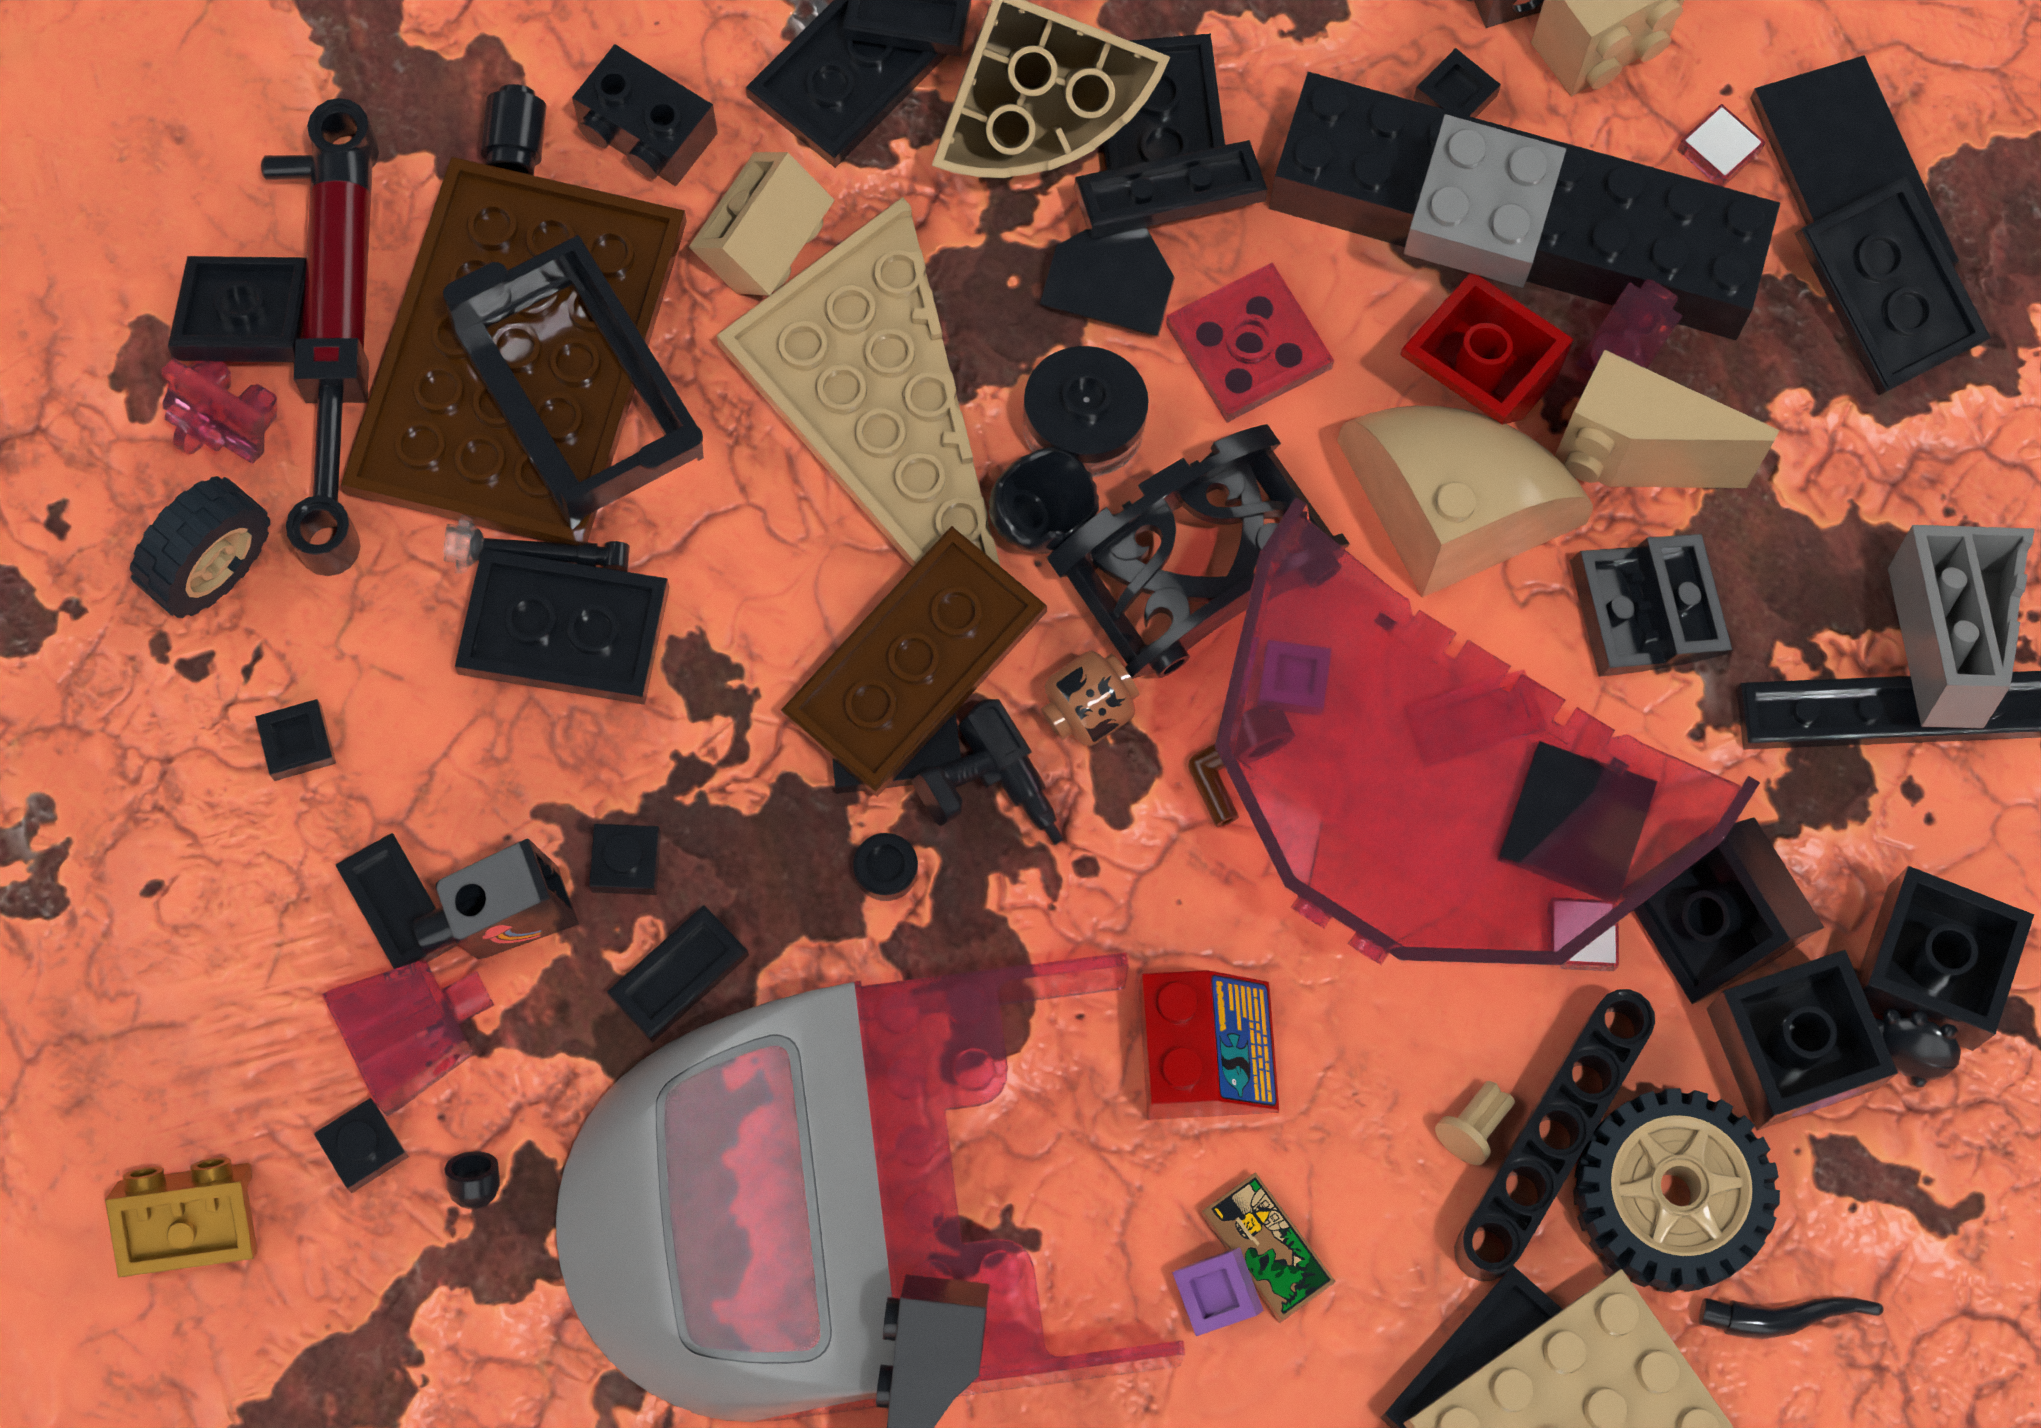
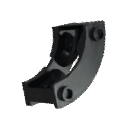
M1268 424L1252 427L1213 442L1210 448L1212 452L1201 462L1196 460L1189 465L1182 458L1138 485L1144 495L1133 504L1129 500L1122 505L1124 510L1117 514H1112L1106 507L1046 557L1060 578L1066 576L1069 578L1128 664L1125 669L1132 679L1156 673L1158 678H1163L1175 672L1189 660L1190 655L1187 651L1240 613L1291 586L1304 582L1307 587H1310L1328 577L1338 567V563L1334 558L1350 545L1343 533L1333 536L1278 459L1274 450L1281 442ZM1219 489L1227 496L1225 506L1234 505L1238 501H1240L1241 506L1216 507L1209 503L1206 494ZM1261 494L1263 495L1266 501L1262 502ZM1183 506L1193 516L1209 523L1219 525L1242 523L1239 549L1227 576H1190L1162 570L1172 554L1175 542L1176 523L1173 511ZM1278 517L1283 525L1279 523L1264 524V519ZM1143 531H1153L1159 535L1161 544L1154 556L1145 564L1141 561L1148 555L1150 546L1142 547L1138 545L1135 538ZM1292 536L1300 549L1295 552L1285 551L1279 547L1277 540L1281 538L1290 539ZM1260 556L1269 565L1254 573ZM1097 568L1127 586L1118 602H1116L1095 570ZM1142 592L1151 594L1145 607V627H1147L1150 619L1158 613L1167 614L1172 622L1169 629L1159 639L1149 645L1145 644L1125 615L1126 610ZM1188 601L1208 602L1190 615Z

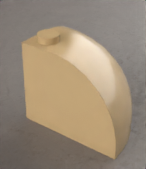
M991 0L939 141L932 166L953 173L975 177L1007 178L1049 171L1073 162L1095 150V148L1112 137L1136 115L1160 81L1170 57L1026 0Z
M1415 405L1396 407L1372 412L1347 421L1342 425L1337 442L1422 598L1586 525L1593 511V504L1580 483L1550 451L1525 433L1508 424L1502 425L1486 415L1443 406Z

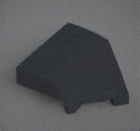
M1147 227L1093 239L1090 238L1088 229H1085L1056 246L1040 305L1159 337L1175 277Z

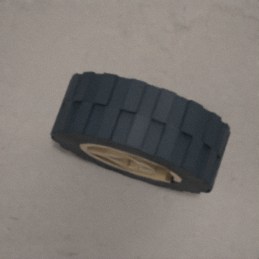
M215 476L207 481L202 480L194 484L189 490H184L175 497V500L168 507L166 506L158 514L153 524L149 525L143 534L144 537L140 544H137L133 553L135 556L130 563V571L133 572V575L130 577L139 588L170 615H175L177 618H184L185 615H196L202 609L209 608L215 604L224 594L226 595L240 578H243L249 571V567L261 553L263 543L267 540L269 534L267 531L270 526V518L267 516L268 512L226 477L221 479L219 476Z

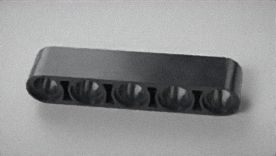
M1617 989L1608 993L1588 1016L1457 1237L1454 1245L1455 1260L1460 1270L1468 1277L1477 1281H1493L1502 1277L1521 1257L1653 1032L1655 1012L1650 1002L1641 993L1630 989ZM1619 1012L1626 1015L1634 1026V1037L1620 1038L1613 1035L1605 1024V1014ZM1576 1066H1587L1594 1069L1602 1080V1091L1596 1094L1582 1091L1573 1080V1068ZM1545 1120L1561 1123L1570 1135L1569 1147L1566 1149L1549 1147L1540 1135V1123ZM1518 1175L1528 1178L1537 1190L1536 1204L1523 1206L1514 1202L1506 1190L1507 1178ZM1479 1231H1488L1500 1238L1504 1246L1503 1260L1496 1263L1482 1260L1473 1248L1472 1238L1474 1234Z

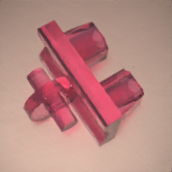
M1647 279L1641 288L1629 282L1576 365L1584 370L1594 371L1604 350H1607L1647 369L1682 317L1681 314L1672 309L1678 300L1676 295L1653 280Z
M173 358L162 368V377L166 378L168 382L167 393L163 400V409L167 411L165 420L176 426L173 436L174 447L189 455L198 451L204 444L214 451H219L224 446L251 464L264 454L265 431L277 417V397L274 393L259 384L250 385L238 397L227 390L231 387V372L222 361H195L191 365L186 366Z

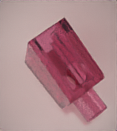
M418 961L331 989L322 994L375 1104L386 1116L397 1112L474 1053L460 1023L495 1006L478 971L442 988L436 974L427 961Z

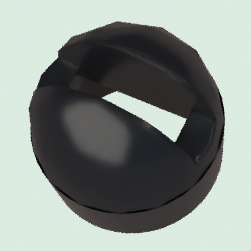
M481 1151L465 1152L454 1156L445 1165L447 1190L452 1201L462 1208L474 1210L486 1207L495 1198L500 1186L498 1160L493 1155Z

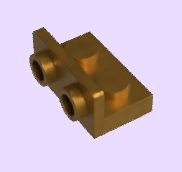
M220 1157L196 1162L190 1166L191 1171L164 1174V1168L145 1167L124 1174L123 1180L116 1183L105 1199L118 1278L254 1259L258 1250L247 1189L252 1179L250 1163L232 1165L230 1158Z

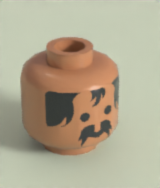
M1088 651L1052 674L1046 680L1044 686L1045 693L1050 703L1041 708V711L1061 740L1072 734L1081 744L1092 746L1134 717L1135 705L1133 699L1140 694L1129 673L1112 653L1104 658L1094 651Z

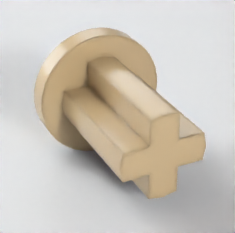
M1486 1081L1458 1118L1453 1116L1442 1117L1435 1126L1438 1139L1448 1151L1462 1161L1472 1165H1482L1491 1153L1486 1140L1515 1104L1514 1098L1509 1093L1501 1092L1497 1083Z

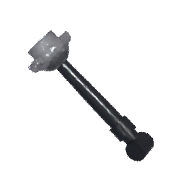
M461 515L458 525L447 524L444 541V561L456 562L455 573L457 574L467 572L470 566L478 562L482 549L593 567L602 565L606 569L628 571L630 546L627 543L610 541L605 543V547H600L598 543L585 542L583 546L554 542L484 538L481 530L473 523V519Z

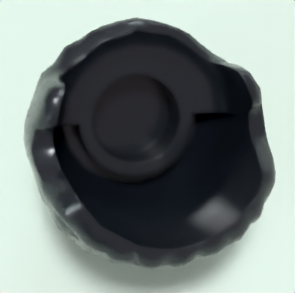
M1055 447L1037 450L1011 463L997 478L989 499L991 523L1002 538L1022 551L1040 555L1052 553L1099 511L1097 485L1093 481L1092 474L1086 470L1083 463L1073 454Z

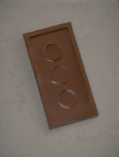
M951 526L781 709L782 715L878 797L1046 614L1047 605Z

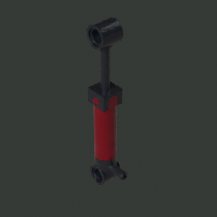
M343 98L327 100L318 105L311 113L307 127L313 144L312 155H265L261 161L262 175L266 180L311 179L302 339H296L294 381L305 403H318L313 497H307L297 503L288 514L286 531L288 539L305 567L313 573L323 576L341 574L351 568L358 558L361 547L359 535L344 506L338 502L343 403L368 402L369 361L364 352L372 168L376 165L379 155L378 144L367 114L360 105L352 100ZM343 135H355L344 144H333L337 138ZM328 527L337 529L335 536L327 543L320 545L310 544L311 538L317 531Z

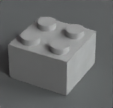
M1445 114L1410 227L1404 254L1523 288L1533 264L1567 148Z

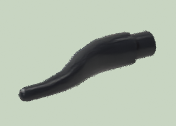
M1845 1297L1813 1299L1777 1308L1749 1305L1734 1300L1730 1301V1303L1704 1298L1700 1308L1699 1324L1722 1329L1727 1335L1753 1339H1769L1795 1334L1828 1317L1854 1312L1879 1316L1883 1313L1884 1309L1880 1303Z

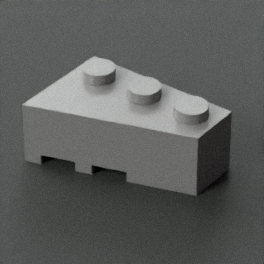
M1912 525L1888 567L1921 727L1984 728L2009 690L2020 622L2017 621L2019 605L2027 582V575L2024 574L2027 553L2033 543L2035 529Z

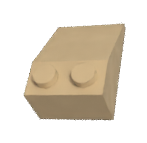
M1604 350L1572 414L1555 457L1565 465L1575 478L1589 483L1598 481L1609 487L1747 488L1780 430Z

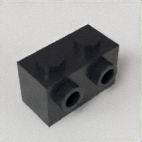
M616 44L613 45L572 96L578 128L590 142L604 149L610 145L626 155L630 164L644 176L651 179H656L657 176H660L674 186L679 184L718 134L712 103Z

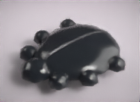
M1889 1008L1883 1011V1020L1875 1018L1897 1071L1911 1077V1084L1917 1088L1924 1087L1930 1080L1945 1077L1959 1065L1961 1049L1955 1038L1958 1033L1955 1025L1946 1023L1940 1027L1934 1022H1929L1927 1014L1920 1010L1913 1011L1910 1018H1901L1898 1011Z

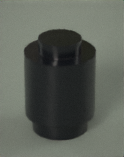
M508 84L500 87L499 91L487 96L481 155L486 159V165L534 175L535 166L542 160L547 105L544 100L535 96L536 93L533 89L523 85Z

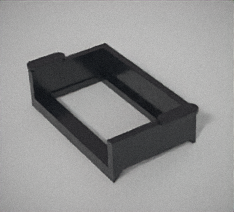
M579 235L509 270L501 263L492 262L449 283L444 288L443 297L453 334L571 530L592 512L696 458L698 461L704 458L702 430L696 425ZM570 285L576 291L664 434L663 437L642 447L638 453L580 483L486 329Z

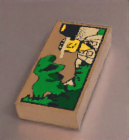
M1256 1172L1202 1210V1217L1227 1251L1240 1247L1256 1291L1279 1323L1286 1320L1336 1282Z

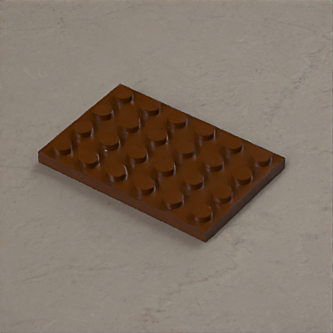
M451 157L341 483L345 494L545 542L565 543L576 546H583L585 542H588L597 510L587 515L571 530L453 334L443 297V290L449 283L489 263H501L509 270L579 235L648 346L687 223L685 210ZM572 285L487 327L488 333L579 483L611 467L635 387Z

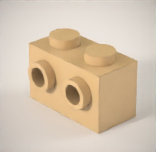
M754 152L689 248L736 294L770 296L773 291L780 288L789 278L791 264L803 246L814 239L823 226L822 218L835 200L788 152Z

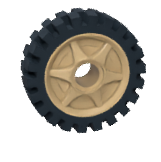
M1681 1088L1665 1089L1660 1093L1651 1091L1621 1105L1610 1113L1595 1129L1582 1151L1581 1158L1576 1166L1574 1177L1577 1178L1573 1190L1574 1205L1579 1206L1580 1214L1577 1219L1581 1230H1587L1591 1237L1589 1245L1597 1255L1602 1253L1610 1261L1607 1266L1614 1272L1622 1269L1625 1274L1632 1277L1630 1280L1632 1283L1642 1287L1654 1286L1657 1287V1291L1670 1293L1677 1290H1684V1292L1696 1291L1731 1277L1747 1265L1766 1243L1765 1239L1772 1232L1777 1219L1774 1216V1211L1780 1204V1190L1775 1189V1181L1779 1177L1776 1162L1769 1163L1766 1154L1771 1149L1764 1137L1756 1138L1751 1131L1755 1125L1745 1115L1741 1118L1731 1112L1734 1106L1722 1099L1717 1102L1708 1100V1093L1696 1090L1689 1094L1681 1093ZM1673 1175L1679 1177L1687 1184L1690 1190V1202L1687 1206L1675 1205L1665 1198L1661 1189L1663 1176Z

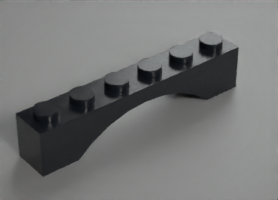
M906 1274L900 1298L887 1297L883 1340L896 1341L893 1366L880 1365L876 1395V1407L889 1409L887 1428H934L953 1400L979 1376L990 1284Z

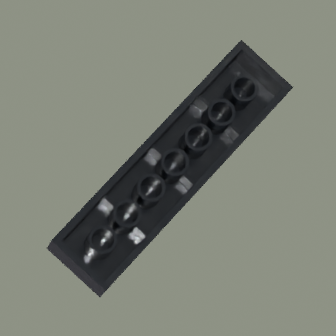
M1307 72L1276 170L1269 209L1405 247L1444 115L1447 114L1567 148L1526 282L1732 340H1737L1753 310L1780 202Z

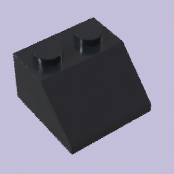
M1755 817L1719 827L1624 893L1691 1004L1705 999L1774 961L1824 928Z

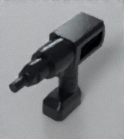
M987 699L979 702L964 716L958 725L974 753L941 767H931L918 774L912 781L915 790L934 821L939 826H943L961 814L963 800L956 790L957 787L979 778L986 789L999 782L1016 807L1021 805L1031 822L1040 830L1045 829L1053 844L1057 845L1064 838L1054 824L1057 821L1054 809L1043 793L1046 789L1044 781L1028 757L1032 753L1030 747L1000 699Z

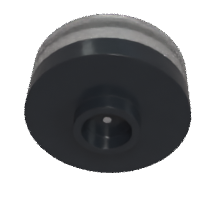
M1076 346L1062 349L1049 355L1032 371L1025 387L1022 429L1027 445L1032 453L1046 447L1066 450L1083 463L1086 470L1092 474V477L1103 476L1118 470L1134 457L1144 437L1149 403L1144 380L1136 368L1125 358L1103 348Z

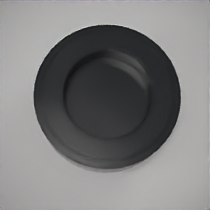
M892 833L873 835L867 838L855 853L853 868L856 882L859 888L873 899L892 901L901 898L912 889L917 880L918 860L916 852L912 845L899 835Z

